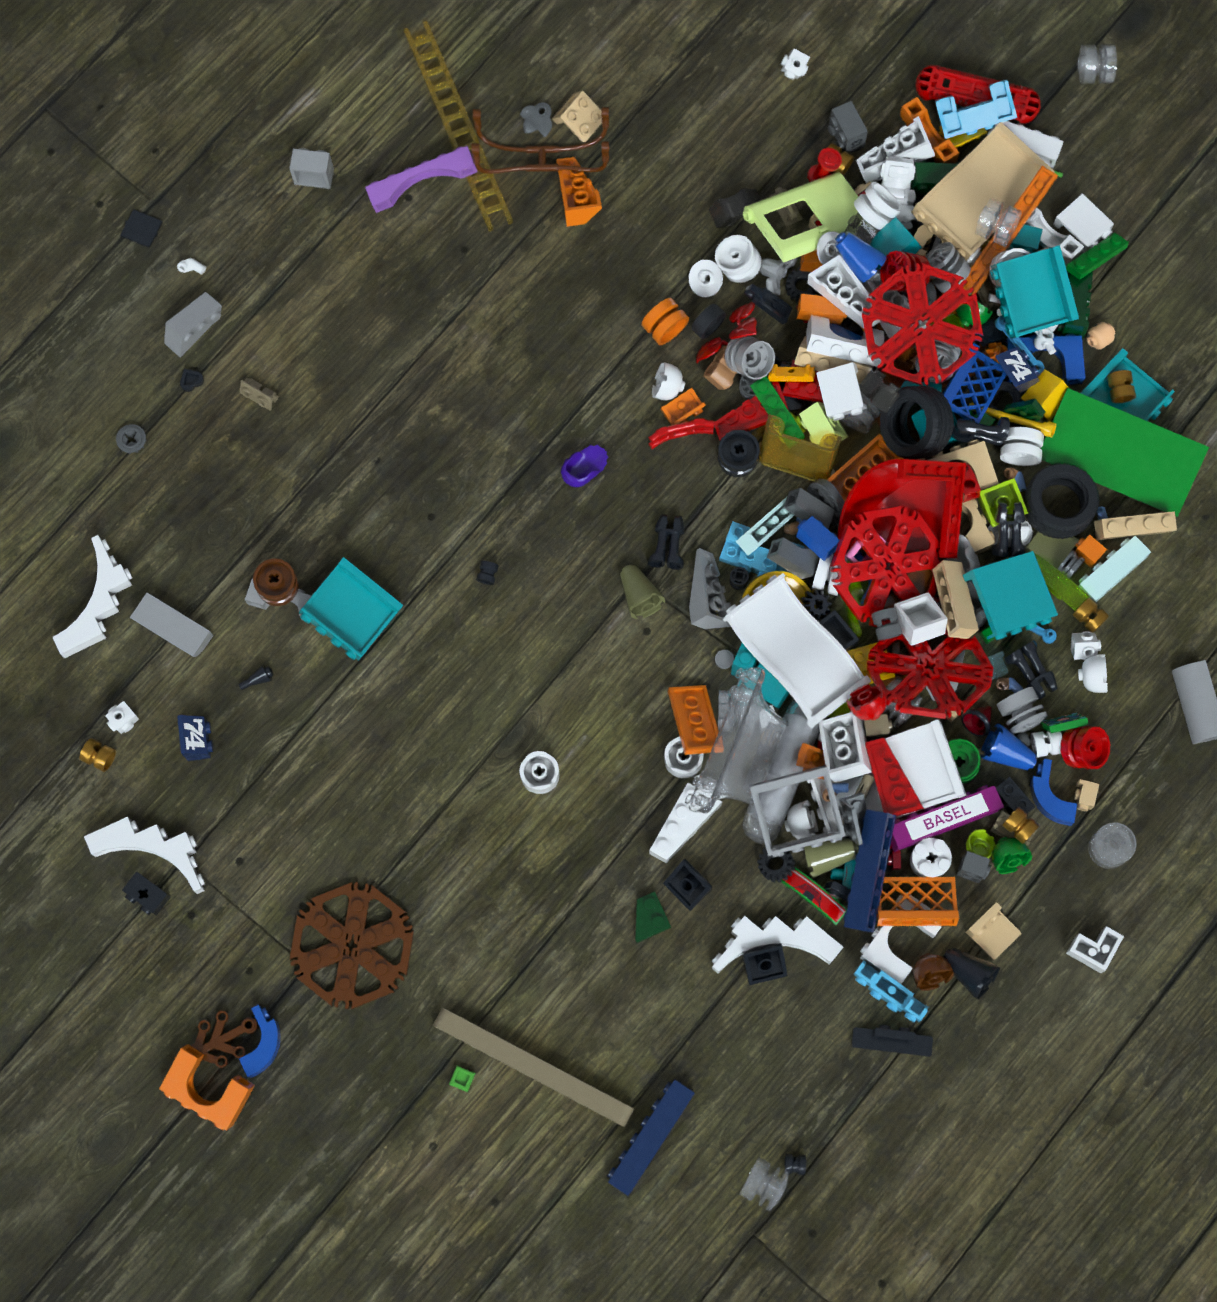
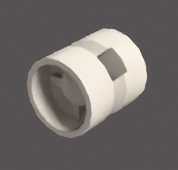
M1042 731L1031 733V746L1036 754L1035 758L1045 757L1048 753L1051 755L1061 754V731L1055 733L1047 731L1046 734Z

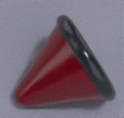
M984 706L970 709L962 714L961 720L965 729L975 736L983 737L988 735L991 730V707Z

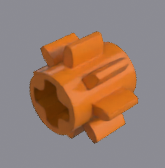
M1002 342L988 344L989 348L985 350V355L999 363L995 356L1008 351L1005 345H1002Z

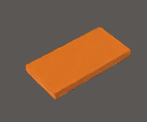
M706 685L669 687L668 695L684 754L722 752L723 745Z

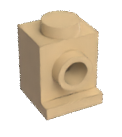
M1080 779L1076 784V787H1079V789L1075 791L1074 800H1077L1078 810L1088 811V809L1091 810L1095 806L1099 784Z

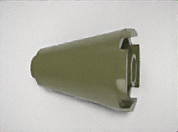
M625 566L620 576L629 614L632 618L638 619L637 616L642 615L645 618L656 613L662 608V601L665 603L664 596L637 566Z
M842 838V840L831 843L830 840L825 841L819 847L811 848V845L805 846L804 850L808 867H812L814 871L810 872L812 877L819 876L854 860L859 851V845L851 841L850 838Z

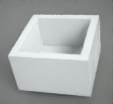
M929 593L894 604L898 615L896 623L900 624L902 634L911 646L945 634L948 618Z

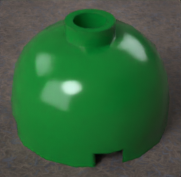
M978 302L982 325L990 318L993 311L988 310L987 307ZM963 304L955 310L956 314L960 317L959 322L967 327L970 324L973 325L971 308L968 304Z
M1004 837L993 848L991 859L999 874H1009L1018 871L1016 867L1021 864L1025 867L1031 861L1032 854L1025 842L1022 844L1016 838Z

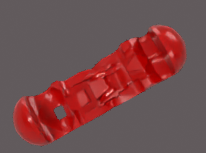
M929 65L918 74L916 90L924 101L939 100L953 95L956 105L967 107L991 100L989 85L1000 81L938 65ZM945 78L950 79L948 88L942 86ZM1009 84L1017 118L1014 119L1018 120L1019 124L1031 122L1038 115L1041 107L1038 93L1030 87Z

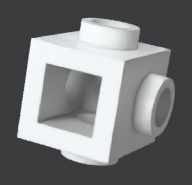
M793 49L789 55L784 56L781 65H783L781 71L785 72L784 75L790 79H797L801 75L804 76L808 69L806 64L810 57Z
M1095 632L1072 633L1071 652L1074 660H1085L1090 656L1097 655L1098 651H1101V641L1097 639Z
M124 701L118 706L114 705L111 707L106 715L109 720L107 722L108 726L113 731L118 730L121 734L130 731L134 726L133 724L139 720Z

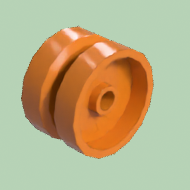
M667 298L648 312L642 321V327L648 333H653L652 338L658 345H663L671 341L684 329L689 321V316L683 310H678V304L672 298Z

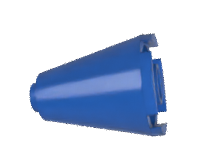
M848 231L845 233L841 232L835 238L836 248L848 267L862 283L875 275L878 265L882 266L886 261L887 256Z
M996 724L994 726L997 728L995 732L990 731L983 743L981 750L984 751V755L980 754V757L987 761L1026 771L1029 768L1032 769L1037 762L1036 754L1003 725Z

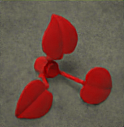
M750 302L742 305L730 315V322L737 321L738 327L729 334L730 339L756 335L757 320L754 317L741 322L742 319L752 313L755 303ZM720 337L708 341L699 350L696 363L698 364L700 360L712 356L722 345L727 346L728 342L725 340L721 341Z

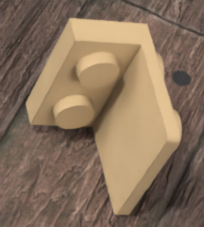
M584 91L575 92L552 118L556 124L565 123L583 143L602 124L601 110Z
M997 902L966 931L992 960H995L1021 935V932L999 911L1002 907Z

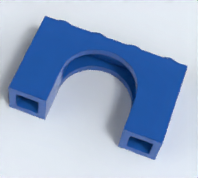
M1054 334L1053 346L1056 349L1054 355L1061 362L1063 381L1066 385L1082 384L1085 379L1082 336H1076L1075 334L1057 336ZM1037 335L1020 338L1031 354L1037 351H1047V349L1038 350L1035 348L1034 339ZM1007 338L1004 344L1007 349L1015 348L1010 339ZM1007 375V382L1012 383Z

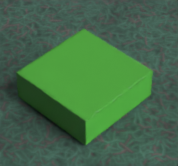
M456 1066L449 1085L468 1092L475 1073Z

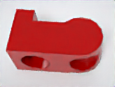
M969 463L966 464L963 503L979 498L981 492Z

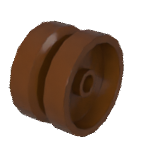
M275 558L265 560L254 572V587L265 603L272 606H282L288 604L296 596L299 587L298 579L292 567L284 560Z

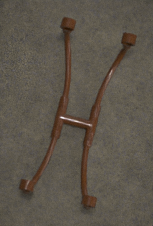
M601 107L603 131L596 139L584 144L559 147L558 145L511 147L494 143L485 138L481 132V109H473L474 128L484 143L506 151L539 153V164L484 169L479 164V143H472L473 163L478 171L486 174L526 170V172L559 170L600 172L607 167L609 161V141L601 142L603 164L596 168L546 164V153L583 149L601 141L609 127V107Z

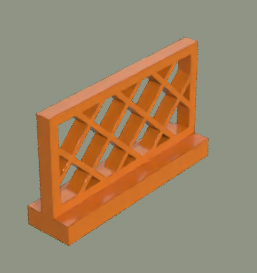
M884 877L883 883H888L893 888L887 894L883 890L881 892V895L884 897L882 899L880 897L877 926H957L959 911H957L955 877ZM902 883H908L913 888L906 894L899 886ZM922 883H928L933 888L926 894L919 886ZM942 883H951V890L947 894L939 888ZM895 890L903 896L898 903L890 897ZM915 890L923 896L918 903L910 897ZM935 890L943 896L938 903L930 897ZM886 899L894 905L891 910H882L881 904ZM907 899L914 907L911 910H905L900 905ZM925 899L934 905L930 910H925L920 906ZM947 899L952 904L953 910H945L940 904Z

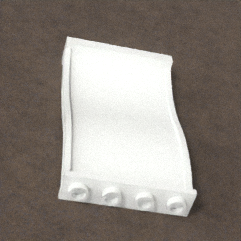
M782 573L778 577L774 575L767 580L766 586L760 585L757 587L751 597L748 594L739 601L740 605H732L726 610L728 614L723 620L724 622L728 621L751 654L791 694L807 717V724L812 729L843 705L847 699L849 700L852 697L850 694L854 690L869 684L871 679L867 675L864 676L842 645L805 609L784 579L786 575Z
M939 720L885 738L924 809L955 798L967 796ZM864 775L836 782L848 783L849 788L848 793H838L835 798L838 806H840L839 799L856 793ZM814 778L807 780L813 788L811 790L814 802L817 801L819 806L817 809L818 816L825 824L823 831L836 830L837 826L831 803L826 802L822 797V793L826 789L824 779ZM874 780L865 799L866 808L883 812ZM907 813V814H904V815L896 816V819H898V818H900V817H903V816H906V815L911 814V813Z

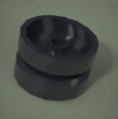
M733 430L721 439L718 446V463L727 475L744 477L751 474L756 468L760 454L759 443L756 437L744 430Z

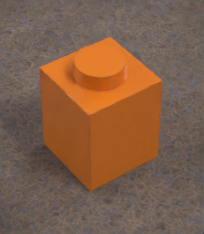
M1091 535L1086 539L1082 537L1075 545L1077 547L1076 555L1078 557L1082 556L1085 559L1084 562L1091 568L1107 551Z

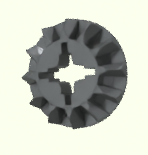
M134 424L122 427L116 436L118 447L123 452L129 454L138 453L141 448H144V444L147 441L144 430ZM126 436L131 437V438H132L133 436H135L134 438H135V440H136L137 443H135V442H130V443H129V440L127 439Z

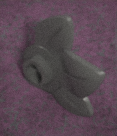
M539 103L536 106L529 105L521 111L520 115L525 118L523 129L526 134L539 130L544 137L549 134L552 128V121L550 119L552 110L547 103ZM545 109L544 114H540L539 111Z

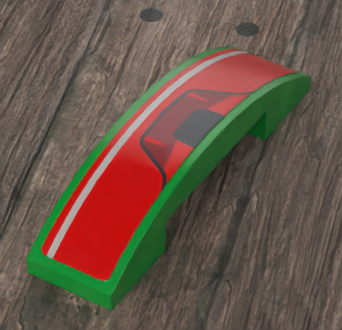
M797 868L791 871L792 876L788 875L786 881L781 879V883L784 886L793 890L820 911V914L835 926L847 911L845 906L836 898L831 897L824 888Z

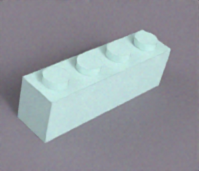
M787 497L736 541L748 556L794 516V514L784 509Z
M1136 536L1131 540L1126 538L1120 544L1121 548L1117 552L1113 550L1106 556L1108 559L1103 564L1099 562L1092 569L1094 572L1090 576L1086 574L1078 581L1080 585L1077 590L1086 600L1090 597L1096 603L1143 562L1151 551Z

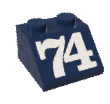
M1015 347L995 356L1020 393L1040 381L1037 377L1040 373L1034 365H1029L1027 360L1030 358L1024 349L1020 351L1018 347Z
M178 715L181 754L188 761L211 758V752H213L212 740L209 741V733H212L211 723L207 722L204 716Z

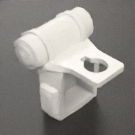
M886 157L880 171L883 177L881 185L889 190L900 204L905 206L913 205L916 200L915 191L910 190V182L914 179L915 174L913 160L901 157Z

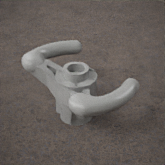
M770 258L761 261L759 272L763 276L769 277L766 280V288L776 296H779L781 292V279L786 276L787 269L796 264L797 258L784 263L782 260Z

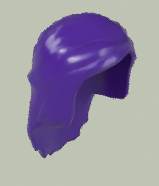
M589 445L580 452L573 453L569 458L565 459L561 467V475L564 482L576 488L590 482V480L604 470L607 464L606 460L608 459L607 451L599 445Z

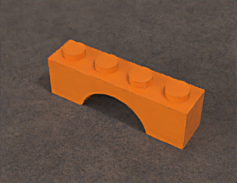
M918 97L903 105L900 117L907 126L914 122L913 119L919 116L935 154L932 157L934 162L955 164L959 151L949 139H944L937 133L929 119L928 110Z

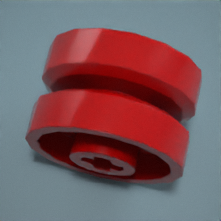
M1081 726L1068 729L1063 734L1061 755L1068 766L1072 768L1099 769L1107 762L1110 754V740L1104 729L1093 726Z

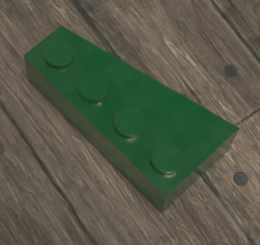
M915 162L914 179L910 182V190L915 191L916 198L925 197L958 164Z
M1067 271L1079 319L1059 324L1058 331H1061L1060 336L1075 334L1076 336H1082L1083 340L1089 328L1088 316L1090 315V308L1087 307L1090 304L1091 292H1088V290L1092 286L1093 271L1080 280Z

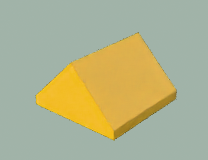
M1044 369L1038 376L1040 381L1030 387L1020 399L1022 401L1036 399L1046 411L1043 418L1046 421H1051L1056 415L1064 394L1069 387L1062 379Z

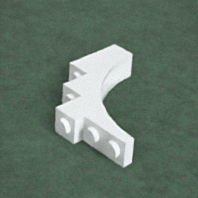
M99 535L91 538L96 550L98 564L97 581L93 595L77 620L67 629L53 637L60 654L64 658L106 639L104 634L106 628L101 620L119 612L117 605L120 604L115 594L132 586L130 582L132 576L128 568L124 569L121 564H117L113 555L109 556L107 550L110 547L105 539L102 540Z
M126 817L84 836L91 854L95 857L121 850H138L152 853L175 865L187 878L195 893L199 894L204 891L202 886L205 885L204 879L195 870L198 866L194 857H190V855L197 853L194 848L197 846L193 835L189 836L184 832L166 841L168 836L164 828H160L156 824L138 832L139 828L135 820L131 821V819Z
M744 916L742 919L737 918L732 924L733 930L731 934L736 939L731 938L725 945L727 950L723 954L718 953L713 959L714 965L712 969L719 973L728 963L742 955L743 952L782 943V946L802 949L830 964L843 949V946L807 916L804 920L800 918L793 926L795 931L790 929L776 916L773 920L769 918L762 926L764 930L762 931Z

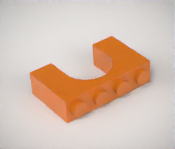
M817 250L801 256L800 271L813 272L823 265L818 258ZM801 294L799 298L797 319L809 321L811 315L829 318V323L841 325L843 318H847L845 313L824 296Z
M187 1044L180 1049L159 1089L168 1098L181 1102L180 1104L184 1108L192 1109L197 1112L199 1117L212 1121L217 1128L228 1130L234 1125L255 1085L237 1075L231 1079L219 1101L203 1099L194 1088L193 1077L205 1054Z

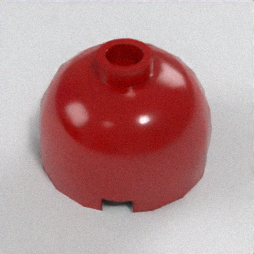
M875 683L876 686L871 687L870 684H866L850 694L852 697L850 700L847 699L846 702L854 716L860 720H876L881 716L887 706V697L882 685Z

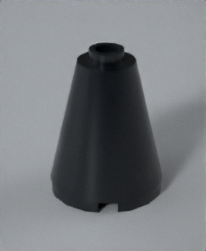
M957 948L948 949L943 956L949 962L954 976L976 999H980L988 991L989 984L995 981L1000 971L996 964Z

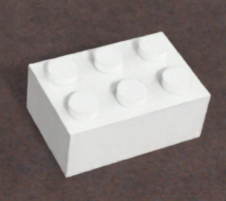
M850 712L819 722L825 765H827L830 778L835 783L872 772L865 745L866 736L863 720H860Z

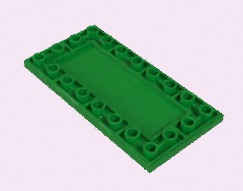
M1067 388L1052 421L1056 423L1055 433L1052 438L1046 436L1043 446L1040 448L1043 461L1053 465L1056 463L1075 465V467L1086 471L1095 483L1164 512L1175 511L1176 517H1178L1209 449L1206 445Z

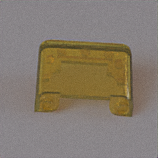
M769 414L760 446V463L811 481H816L817 479L827 480L831 477L842 437L834 434H825L821 438L819 445L783 434L784 421L780 417Z

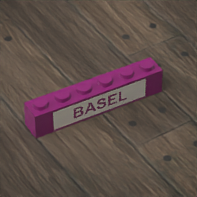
M987 785L976 789L977 792L974 794L967 792V796L961 797L956 801L952 799L941 803L942 806L938 808L935 805L928 807L924 810L925 813L920 815L915 812L908 815L907 820L902 822L900 819L895 820L891 840L893 851H899L917 844L926 838L935 837L999 812L1004 806L995 786L989 788Z

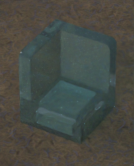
M1003 651L988 657L993 666L992 680L1008 674V669L1002 659L1004 656Z

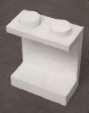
M1082 194L1056 217L1053 225L1058 229L1064 226L1084 245L1082 252L1085 253L1097 245L1102 238L1106 239L1112 234L1111 229L1114 223Z
M853 362L817 373L827 417L834 421L845 418L844 415L861 414L863 413L862 410L867 409V405L863 403L856 375L858 368Z

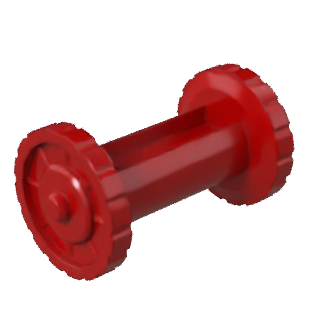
M824 148L820 151L817 159L819 164L812 166L808 171L809 182L830 175V171H835L840 167L842 157L837 150Z

